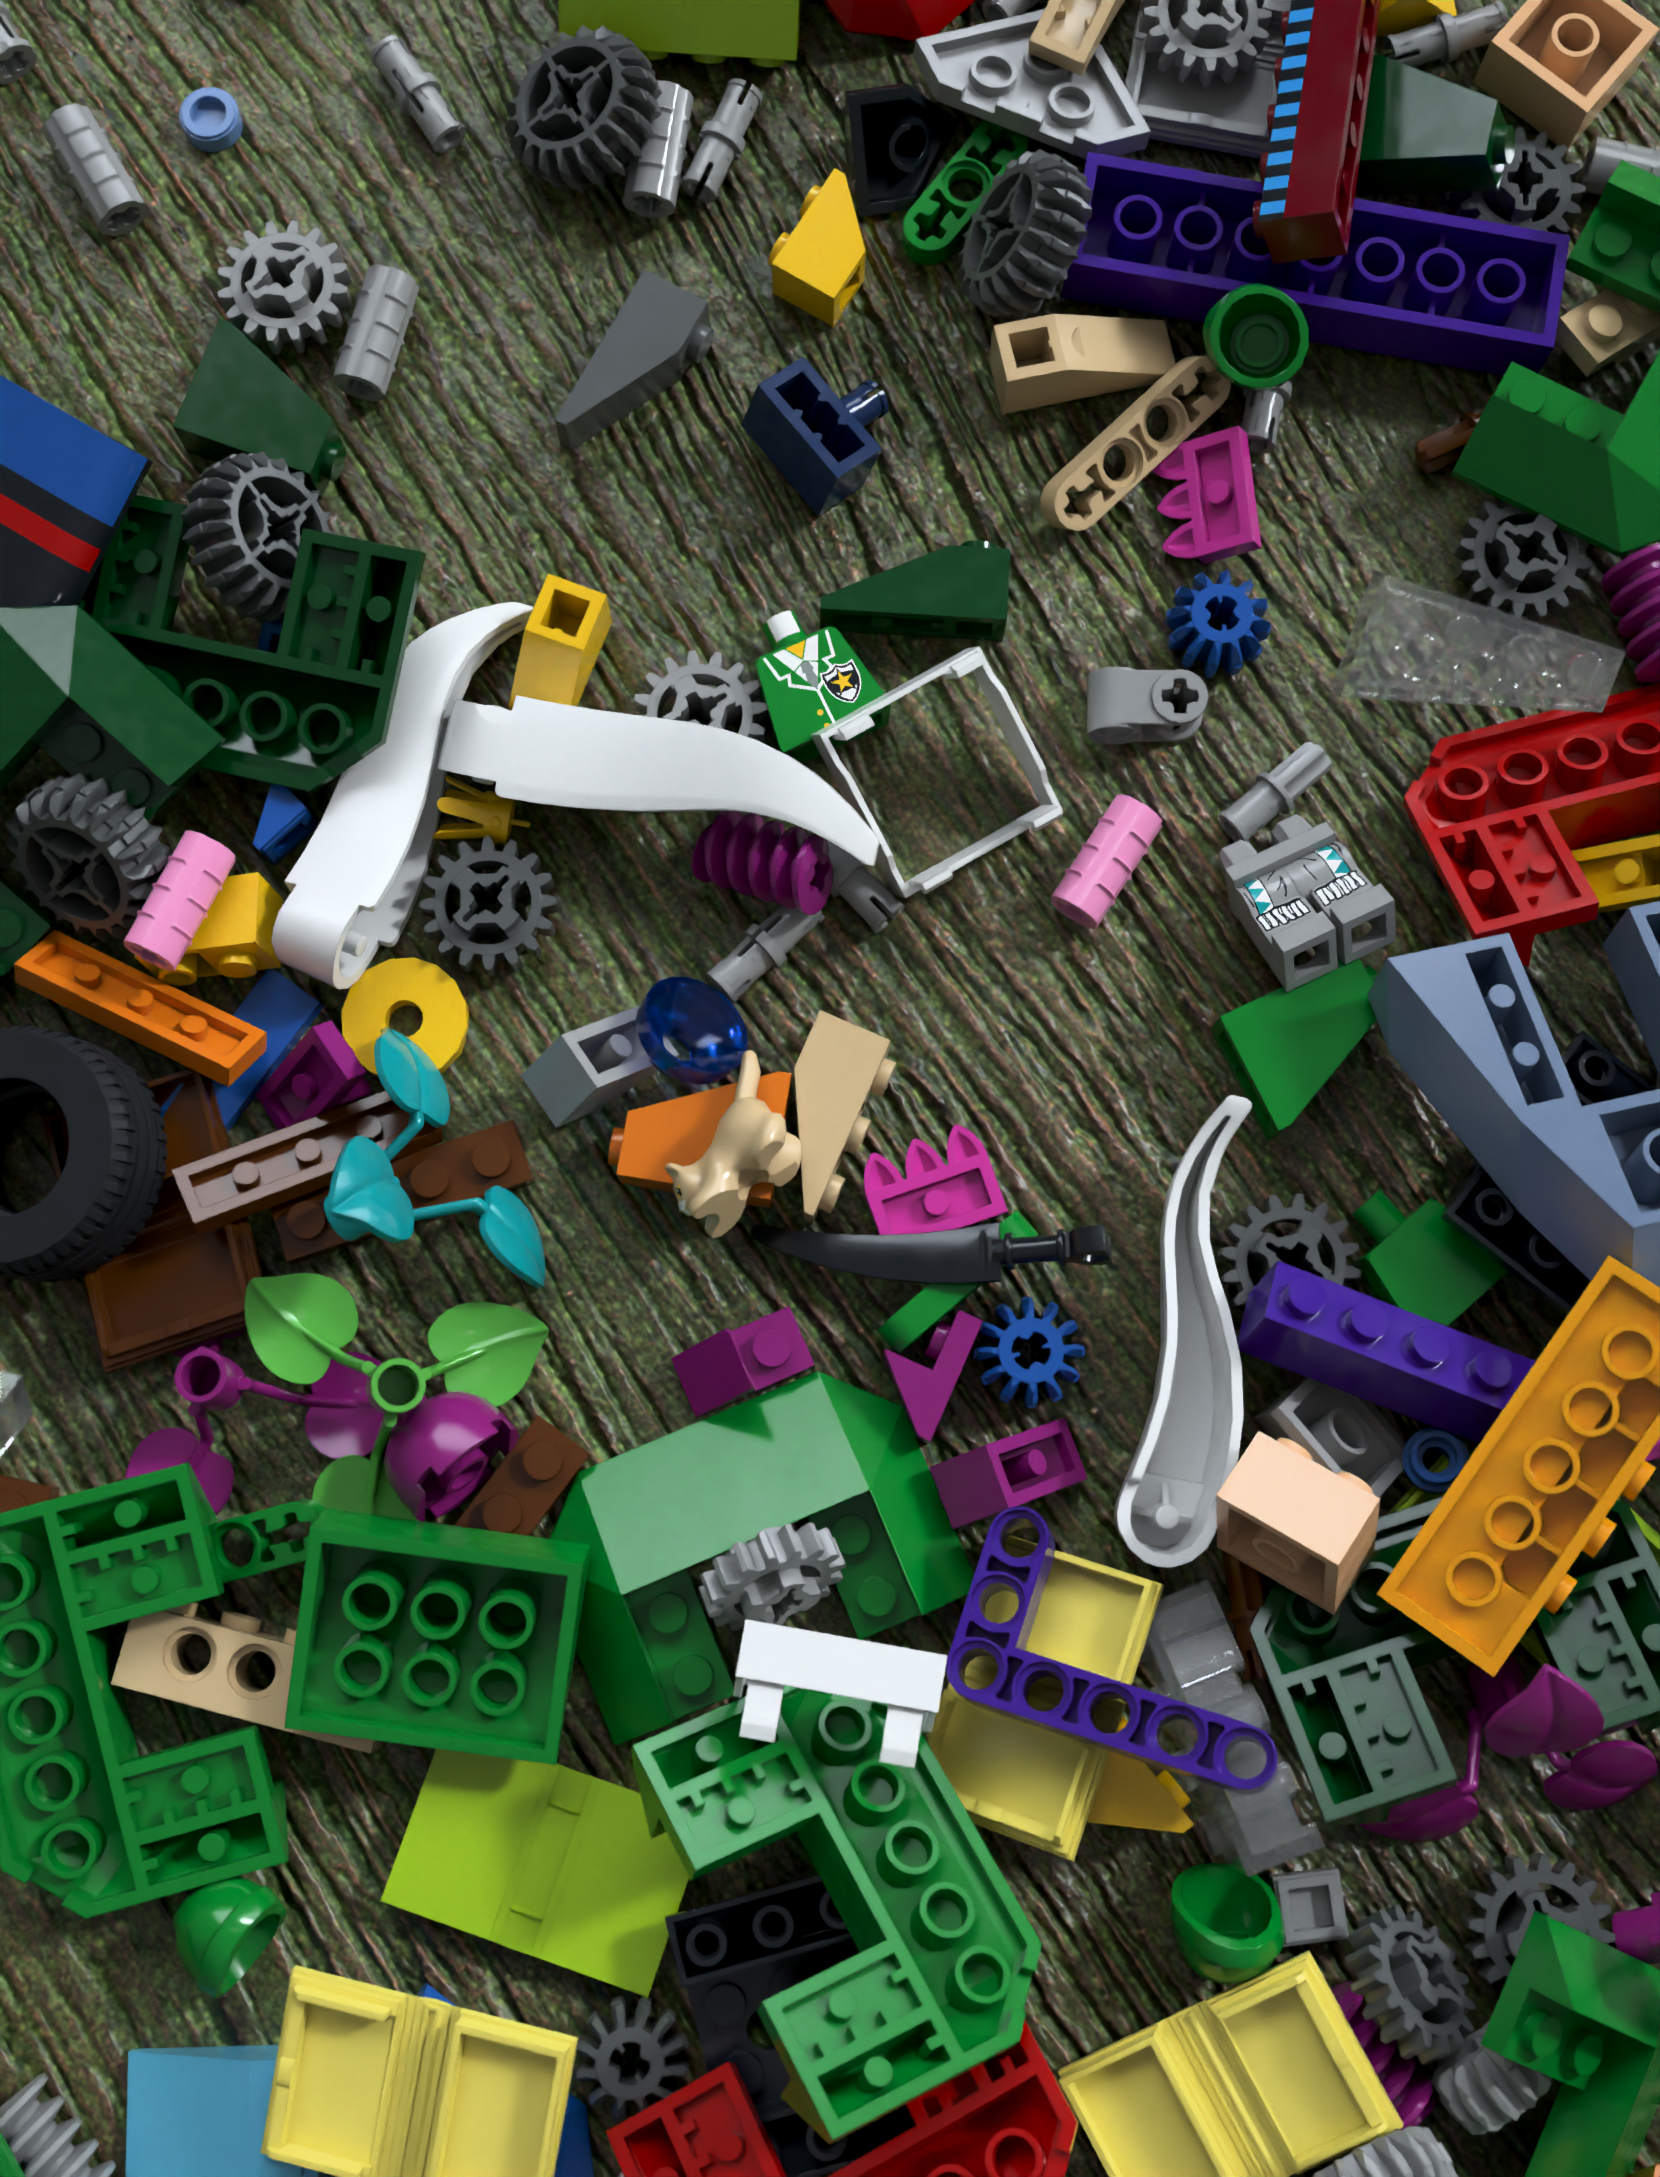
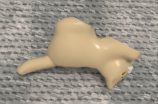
M746 1050L742 1055L734 1102L721 1117L709 1149L702 1158L692 1165L681 1166L675 1163H668L665 1166L666 1172L674 1183L673 1189L678 1200L679 1210L685 1215L693 1216L696 1219L706 1216L705 1231L713 1239L721 1237L740 1219L746 1205L748 1193L753 1185L759 1182H766L781 1187L791 1181L797 1174L802 1158L800 1140L795 1135L787 1132L786 1120L780 1113L771 1112L764 1101L756 1098L761 1072L757 1054L752 1050Z

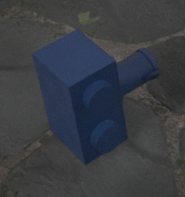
M802 357L758 384L741 426L819 516L864 485L882 450L864 427L877 418L885 416L888 413L889 405L883 390L868 399L867 395L878 387V384L872 380H865L857 388L839 399L809 362Z

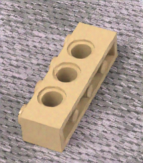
M197 1602L130 1620L111 1684L370 1754L382 1749L383 1741L284 1728L297 1629L287 1628L285 1636L282 1638L259 1632L262 1620L248 1615L223 1611L220 1621L196 1615L199 1605ZM195 1634L205 1638L211 1648L210 1662L201 1672L192 1670L184 1659V1647L187 1641ZM258 1651L268 1654L276 1668L275 1678L266 1689L254 1686L247 1675L248 1662Z

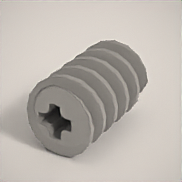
M45 2073L33 2079L0 2107V2131L19 2166L24 2168L23 2173L25 2177H110L116 2168V2164L112 2160L90 2168L88 2163L99 2146V2142L95 2138L73 2146L71 2141L82 2124L78 2116L56 2124L54 2119L65 2102L62 2095L39 2102L37 2097L49 2079Z

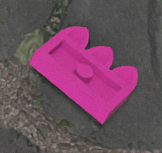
M1239 425L1181 443L1153 469V472L1162 478L1175 481L1186 480L1185 483L1175 487L1162 499L1157 510L1173 519H1191L1190 522L1180 526L1167 538L1162 545L1163 551L1177 558H1197L1203 564L1262 548L1247 433Z
M958 1124L954 1125L947 1142L948 1165H945L932 1147L917 1138L913 1139L906 1155L905 1171L907 1179H903L898 1169L885 1157L875 1152L871 1153L864 1170L865 1198L878 1235L914 1234L961 1229L1007 1215L1008 1209L982 1142L968 1129Z

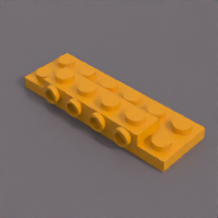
M1610 1255L1607 1257L1377 1592L1378 1596L1492 1677L1497 1674L1542 1607L1554 1615L1578 1582L1567 1574L1573 1562L1581 1551L1594 1558L1615 1529L1617 1524L1605 1516L1619 1496L1622 1494L1633 1502L1656 1469L1645 1459L1660 1438V1287Z

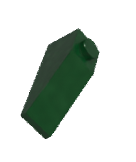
M983 540L966 541L960 546L948 545L821 596L820 630L828 626H834L839 632L1003 642L1008 613L1011 549L997 548L993 543Z

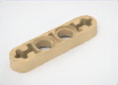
M1207 356L1185 357L1177 362L1047 483L1040 499L1041 511L1045 520L1052 527L1070 531L1086 530L1094 525L1222 406L1228 398L1231 381L1218 372ZM1195 373H1205L1207 378L1201 384L1204 395H1189L1181 402L1175 397L1186 396L1198 384ZM1158 405L1165 410L1168 416V428L1164 436L1156 441L1148 434L1146 420L1152 408ZM1117 445L1125 454L1126 466L1119 478L1111 480L1104 471L1103 459L1108 449ZM1092 483L1099 490L1085 489ZM1085 490L1074 502L1078 512L1076 514L1065 513L1064 508L1069 503L1066 492H1081Z

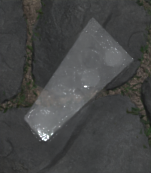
M1374 570L1331 688L1340 697L1602 713L1626 651L1592 638Z
M1198 1579L1162 1593L1139 1661L1141 1663L1147 1660L1157 1685L1147 1689V1691L1254 1725L1270 1735L1271 1721L1261 1698L1250 1682L1242 1685L1238 1675L1239 1671L1245 1670V1662L1209 1580ZM1177 1719L1170 1721L1164 1727L1172 1724L1182 1749L1172 1753V1755L1182 1756L1188 1754L1197 1743V1729L1186 1720ZM1244 1741L1235 1744L1229 1750L1226 1757V1766L1233 1775L1239 1778L1250 1779L1263 1771L1267 1757L1260 1746L1253 1742ZM1277 1748V1775L1267 1789L1254 1795L1237 1794L1179 1774L1188 1792L1198 1789L1207 1812L1206 1815L1198 1817V1823L1212 1856L1215 1857L1223 1854L1226 1862L1247 1877L1325 1847L1315 1822L1308 1825L1299 1822L1291 1802L1297 1800L1296 1792L1300 1790V1787L1289 1762L1285 1763Z

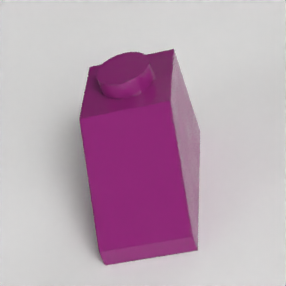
M1065 1417L930 1466L940 1500L944 1505L952 1529L1088 1479Z

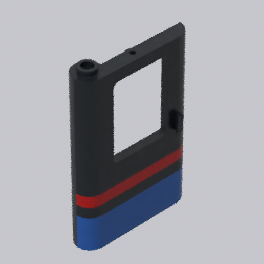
M1 375L0 607L79 606L153 461Z

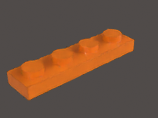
M57 930L52 931L14 963L15 983L227 1087L232 1085L266 1052L267 1032Z

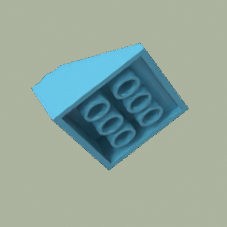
M279 2045L131 2049L128 2051L125 2177H333V2175L271 2159L261 2153Z

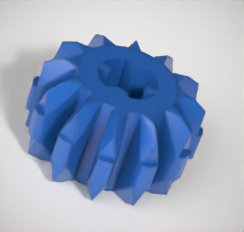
M1228 569L1220 573L1216 584H1213L1201 572L1195 576L1192 589L1184 586L1179 587L1173 597L1176 607L1168 609L1164 618L1165 626L1174 630L1167 640L1168 650L1187 649L1181 662L1183 668L1192 667L1197 660L1205 663L1203 671L1207 679L1215 676L1220 663L1231 676H1234L1240 672L1243 660L1255 662L1263 650L1259 641L1266 640L1271 631L1270 622L1261 618L1268 609L1267 599L1248 598L1253 589L1251 579L1242 582L1238 588L1230 585L1231 576ZM1215 618L1225 623L1222 624L1220 630L1210 626Z
M1023 1297L1019 1305L1020 1320L1016 1319L1012 1310L1004 1303L995 1309L997 1319L1005 1331L991 1323L983 1322L978 1333L996 1345L995 1347L982 1346L975 1348L973 1359L980 1362H995L996 1367L987 1370L981 1375L979 1380L983 1386H987L1002 1376L1007 1381L1000 1391L998 1398L1002 1403L1007 1404L1015 1395L1017 1387H1023L1024 1407L1026 1409H1034L1038 1402V1385H1040L1044 1394L1051 1402H1056L1062 1398L1061 1388L1053 1378V1375L1067 1383L1074 1384L1078 1381L1080 1374L1077 1370L1062 1361L1063 1359L1081 1358L1085 1354V1348L1079 1344L1063 1345L1062 1339L1071 1335L1078 1326L1074 1320L1066 1321L1057 1330L1050 1324L1058 1313L1059 1306L1050 1302L1042 1311L1040 1319L1034 1318L1033 1299L1031 1297ZM1030 1337L1035 1338L1042 1345L1037 1350V1353H1045L1043 1364L1034 1362L1027 1369L1022 1368L1015 1362L1020 1353H1012L1013 1342L1024 1344Z

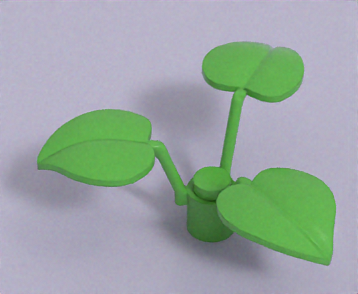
M313 1273L255 1277L249 1281L245 1293L244 1316L247 1333L256 1355L272 1374L290 1383L309 1385L324 1376L331 1359H333L340 1365L368 1377L366 1383L367 1398L377 1411L383 1413V1420L372 1448L371 1459L368 1460L359 1455H346L330 1463L320 1473L314 1485L312 1500L330 1509L416 1520V1518L404 1506L388 1481L383 1462V1455L389 1437L397 1423V1415L417 1406L424 1396L426 1381L444 1374L443 1379L446 1392H470L487 1399L495 1407L505 1404L518 1394L527 1382L538 1353L549 1333L548 1327L542 1321L520 1309L490 1302H469L445 1311L428 1330V1348L439 1363L420 1369L417 1364L408 1359L393 1358L377 1367L370 1361L361 1360L340 1349L347 1345L356 1334L358 1312L353 1297L339 1282Z

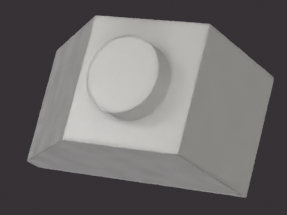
M645 1004L560 1035L521 1077L557 1128L598 1111L672 1062L679 1054Z

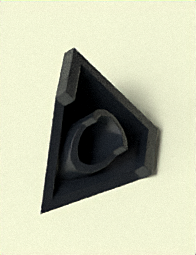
M906 83L846 91L845 144L859 217L909 210L922 195L960 123L959 120Z

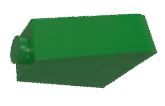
M1360 958L1346 965L1342 960H1338L1337 969L1289 992H1286L1284 987H1281L1220 1016L1210 1030L1244 1097L1252 1103L1251 1110L1267 1141L1279 1136L1293 1123L1377 1020L1367 994L1378 974L1370 965L1363 966Z

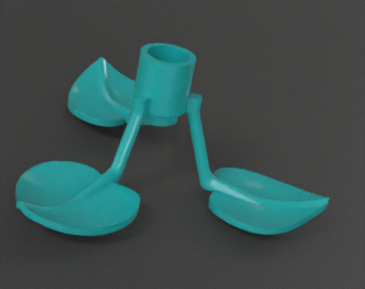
M388 1027L383 1028L380 1031L382 1034L376 1039L374 1048L376 1071L381 1084L390 1098L402 1110L409 1113V1123L384 1151L375 1142L364 1136H355L344 1144L335 1164L329 1195L324 1200L325 1214L331 1227L341 1238L347 1241H354L371 1232L388 1242L401 1243L411 1237L414 1221L462 1212H473L480 1216L479 1230L481 1236L495 1257L511 1272L536 1289L545 1287V1255L538 1227L528 1208L506 1188L497 1185L489 1188L485 1192V1201L476 1197L413 1209L408 1195L400 1185V1180L394 1176L390 1161L423 1128L424 1120L435 1128L445 1125L450 1115V1101L443 1077L430 1057L403 1034Z

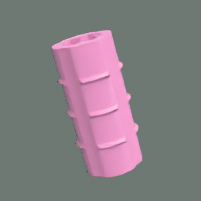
M1116 795L1103 817L1098 818V825L1087 842L1082 843V849L1070 868L1065 869V876L1051 896L1053 906L1078 924L1090 929H1096L1110 906L1115 905V899L1127 880H1131V874L1143 855L1148 854V847L1162 827V819L1147 805L1130 796Z
M186 830L173 854L168 856V863L157 883L152 884L153 890L140 911H137V918L123 941L124 946L139 958L159 968L175 971L188 946L192 945V939L204 918H208L207 912L219 891L223 890L222 885L236 861L235 854L218 841L204 834Z

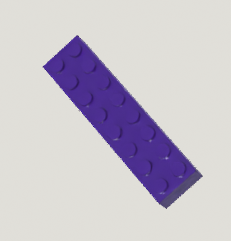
M1088 152L1084 176L1087 177V187L1092 190V199L1089 203V206L1093 209L1092 217L1084 227L1088 234L1077 250L1079 258L1073 260L1067 270L1068 278L1064 280L1061 298L1204 323L1209 310L1227 293L1242 285L1260 283L1283 291L1297 303L1303 311L1308 324L1309 342L1502 376L1505 375L1511 362L1517 363L1538 374L1554 349L1570 241L1569 235L1355 198L1347 255L1273 264L1265 239L1258 240L1253 228V204L1257 200H1262V182Z

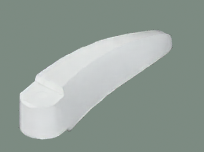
M507 602L474 609L434 626L408 645L404 654L386 743L341 774L321 822L304 852L284 881L291 894L278 912L271 940L277 959L281 963L334 988L348 989L365 972L380 945L393 947L397 943L411 916L423 886L436 839H433V835L438 831L441 811L437 807V801L439 798L444 797L446 785L444 775H447V771L437 768L453 703L456 699H463L472 675L498 645L525 629L534 607L517 602Z
M516 695L512 711L500 706L482 705L458 699L453 703L437 768L472 776L473 781L482 784L493 785L494 781H496L495 792L500 797L539 804L595 810L631 812L744 811L788 821L834 843L862 863L875 866L879 840L857 811L815 772L796 759L756 739L725 729L692 722L594 710Z
M1235 1095L1226 1097L1196 1134L1182 1156L1172 1177L1164 1202L1160 1230V1352L1153 1400L1139 1445L1117 1497L1114 1509L1117 1532L1127 1547L1145 1563L1157 1567L1173 1568L1189 1563L1209 1547L1218 1527L1216 1495L1236 1466L1239 1458L1244 1416L1242 1361L1231 1312L1217 1272L1210 1244V1197L1219 1165L1232 1136L1252 1108V1103L1247 1098Z

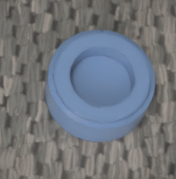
M215 87L197 89L190 93L180 106L179 120L188 141L199 150L205 152L226 150L239 139L242 133L243 121L234 98L222 89Z

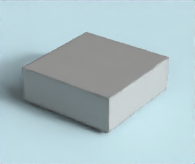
M1331 1866L1269 1874L1270 1888L1277 1898L1284 1920L1283 1947L1347 1939L1349 1933L1338 1868Z

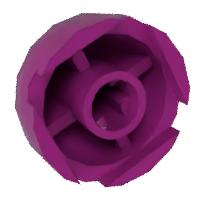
M464 1391L443 1392L429 1399L424 1395L420 1403L413 1409L397 1415V1427L389 1437L384 1457L387 1479L401 1502L417 1521H425L426 1509H429L438 1518L468 1500L487 1483L494 1473L487 1464L496 1456L499 1450L506 1457L516 1447L519 1434L503 1413L481 1396Z

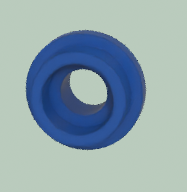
M1429 1427L1416 1432L1407 1441L1402 1454V1466L1405 1475L1415 1487L1427 1493L1442 1494L1447 1492L1470 1457L1465 1443L1459 1436L1437 1427ZM1429 1451L1442 1453L1447 1458L1448 1467L1444 1471L1437 1473L1428 1470L1423 1463L1424 1454Z

